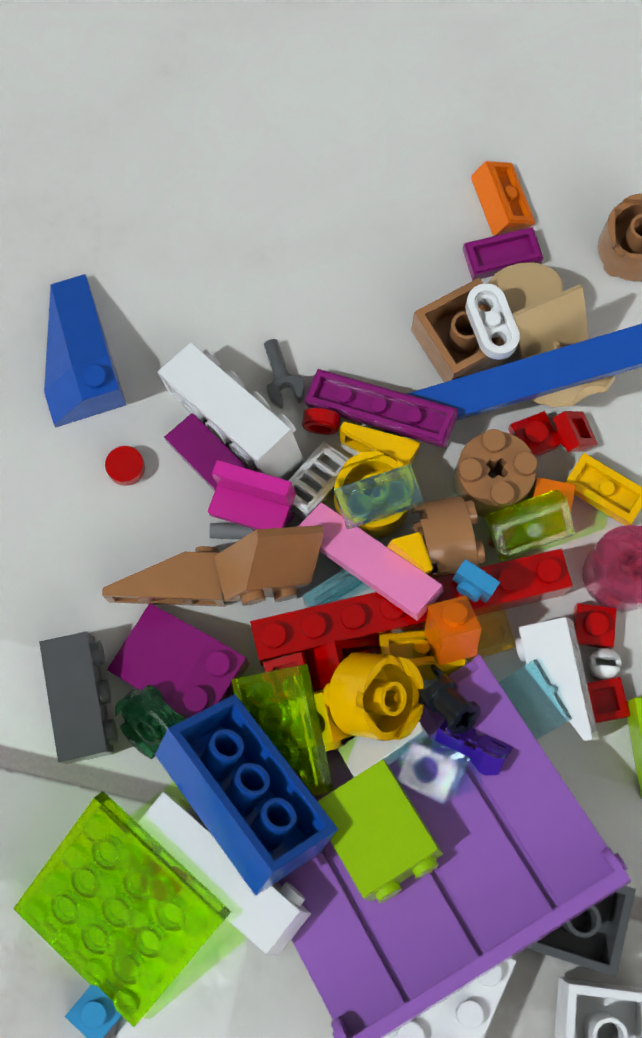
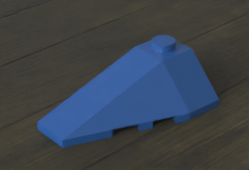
M86 274L50 285L44 394L55 428L127 405Z

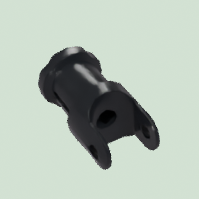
M432 664L431 669L438 680L427 688L418 689L419 699L431 712H438L447 721V727L453 734H463L474 726L481 714V708L475 701H468L458 692L457 684L435 664Z

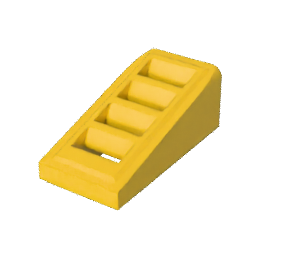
M343 422L340 427V443L358 453L366 451L385 453V455L395 460L398 459L408 470L417 457L421 445L420 442L348 422Z

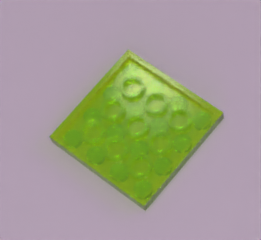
M104 791L92 799L13 908L90 985L101 989L113 1001L115 1009L133 1027L138 1024L232 912Z

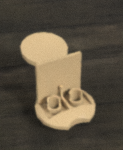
M518 263L507 266L495 273L488 282V284H493L500 288L506 297L520 333L518 342L520 360L589 339L584 289L581 284L563 291V282L559 274L549 266L538 263ZM615 375L531 400L551 407L574 406L577 402H582L588 395L606 392L614 382Z

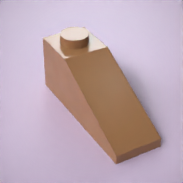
M199 546L195 548V552H182L103 587L102 596L109 603L225 607V600L214 556L219 553V549L210 546Z

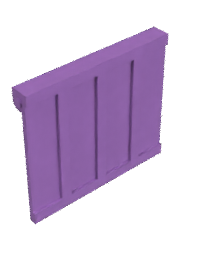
M480 654L448 676L457 684L458 692L468 701H475L481 708V714L471 728H474L478 735H489L514 747L504 760L500 774L483 775L478 772L471 761L463 757H450L447 765L430 758L437 730L445 719L438 712H431L425 705L423 706V713L419 722L429 737L389 764L444 854L436 859L439 866L422 878L416 879L413 874L401 882L399 885L402 890L389 900L379 903L375 899L370 902L363 899L334 846L329 841L320 854L278 881L281 886L287 882L297 889L306 899L302 905L311 913L291 940L333 1019L331 1025L334 1031L332 1032L334 1038L387 1037L631 882L630 877L625 871L628 869L618 853L614 854L607 847ZM446 730L444 731L445 733H447V734H449V735H451V736H453V737H455V738H457V739L460 738V737H458V736H456V735H454V734H452V733H450V732H448V731H446ZM351 736L343 741L342 746L356 736ZM466 740L464 743L476 749L477 745L473 744V742L471 743ZM339 748L327 751L295 771L316 801H319L354 778L339 753ZM483 749V751H485V752H487V753H489V754H491V755H493V756H495V757H498V756H499V755H496V754H494V753H492V752H490V751H488V750H486V749Z

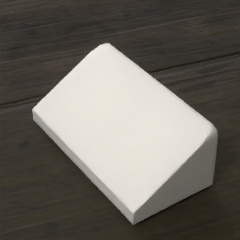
M418 722L413 732L401 740L380 741L356 736L340 747L338 751L352 775L356 777L382 759L388 765L428 738L429 735L420 722Z

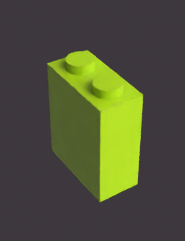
M383 759L317 801L339 829L330 841L363 899L370 902L377 899L379 903H383L402 890L399 884L413 874L416 879H419L439 866L436 859L444 855L394 772Z

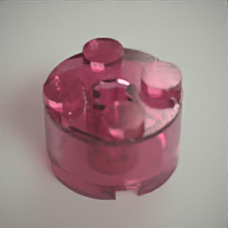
M625 525L614 528L607 532L588 552L583 565V582L590 596L599 604H604L610 608H617V611L620 612L634 611L642 607V526ZM621 565L629 566L631 571H623Z

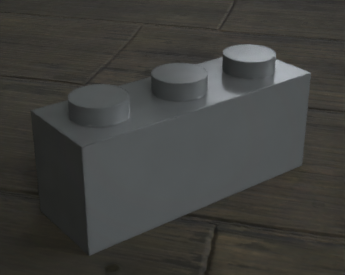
M87 631L39 641L58 762L71 764L114 754L113 744L118 743V731L115 720L108 719L106 704L112 702L108 680H102L100 665L105 664V655L101 641H95V637Z

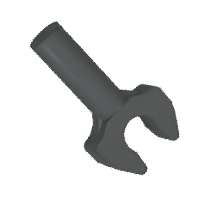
M277 339L266 341L264 347L275 377L273 382L267 385L269 399L282 409L283 399L280 392L284 388H291L294 391L297 402L301 403L305 390L302 376H294L288 373Z

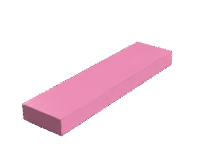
M322 502L298 526L322 525L324 535L319 551L417 621L427 611V605L433 604L444 592L442 584Z

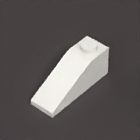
M563 617L519 627L521 637L516 638L519 659L526 661L527 668L584 741L599 740L573 620Z

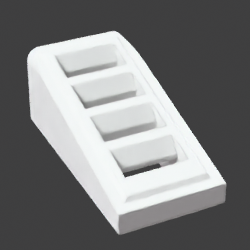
M323 441L288 480L292 483L295 492L299 488L313 498L308 503L296 494L291 511L305 519L321 502L324 504L334 491L336 478L349 458ZM326 455L339 464L340 467L335 471L322 462L321 458ZM316 466L331 478L325 481L312 470ZM309 478L319 485L321 489L317 492L303 481Z

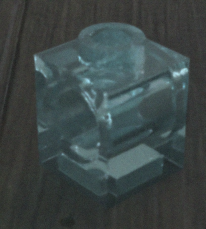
M424 736L412 741V744L408 742L403 748L397 764L402 768L397 781L445 804L455 797L470 758ZM424 757H429L435 761L438 767L436 778L430 777L425 773L423 769Z

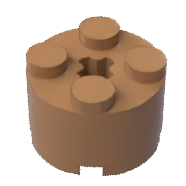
M642 194L630 195L622 203L614 207L600 234L598 253L604 264L605 272L612 277H619L628 281H642Z
M498 429L487 430L485 433L471 439L460 454L454 471L456 495L462 496L464 501L472 500L477 515L481 517L504 515L506 511L512 513L522 504L534 484L537 468L536 457L518 437ZM493 471L499 474L494 479L488 475Z
M459 495L412 505V514L420 513V522L413 523L414 533L419 532L422 534L433 566L432 573L429 574L431 578L455 574L465 559L476 566L477 564L485 563L482 541L480 539L475 540L472 524H477V513L472 500L464 501L462 496Z

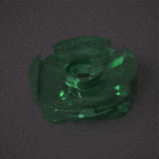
M146 685L142 690L133 689L129 691L115 706V715L117 716L122 712V717L125 721L120 726L123 734L140 753L150 759L155 757L167 729L186 720L184 716L176 714L164 702L161 692L152 685Z

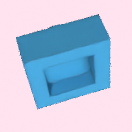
M467 559L464 560L452 579L453 582L458 584L456 589L463 596L467 595V598L474 602L480 599L487 603L500 584V581Z
M96 980L64 1017L86 1038H104L128 1008Z

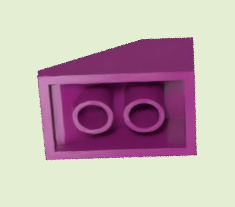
M149 603L110 663L107 671L187 719L228 698L249 666V662L246 657L215 638Z

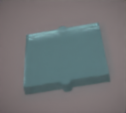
M537 659L498 682L536 740L572 719L557 693L558 686L552 685Z

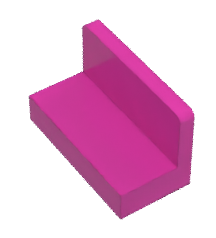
M217 460L212 471L217 487L208 508L210 516L254 530L284 528L296 497L292 483Z

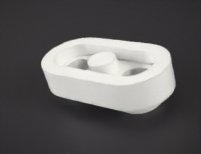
M484 283L475 286L468 294L465 309L479 347L486 356L492 359L508 358L516 350L520 333L503 291L493 284ZM486 304L491 310L485 312L480 310L478 306ZM500 338L504 341V345H495L491 339Z

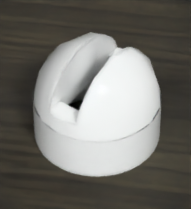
M609 648L597 649L588 657L587 669L591 676L597 680L614 678L621 669L620 656ZM596 659L613 660L614 666H596Z

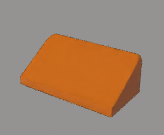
M485 161L472 174L471 180L492 234L496 236L532 227L535 224V220L513 164Z

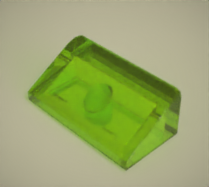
M559 490L550 491L485 515L487 527L501 560L576 534L567 498Z

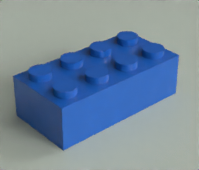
M235 694L167 729L155 756L255 896L320 854L339 830Z

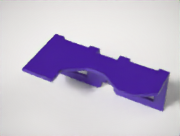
M445 720L437 730L429 757L444 765H447L450 757H463L471 761L479 773L486 776L499 775L504 760L514 747L489 735H478L474 728H470L463 734H454L460 737L457 739L444 732L446 730L452 733L448 729L447 721ZM465 741L473 742V744L477 745L476 749L464 744ZM483 749H486V750H488V751H490V752H492V753H494V754H496V755H499V756H498V757H495V756H493V755H491V754H489V753L483 751Z

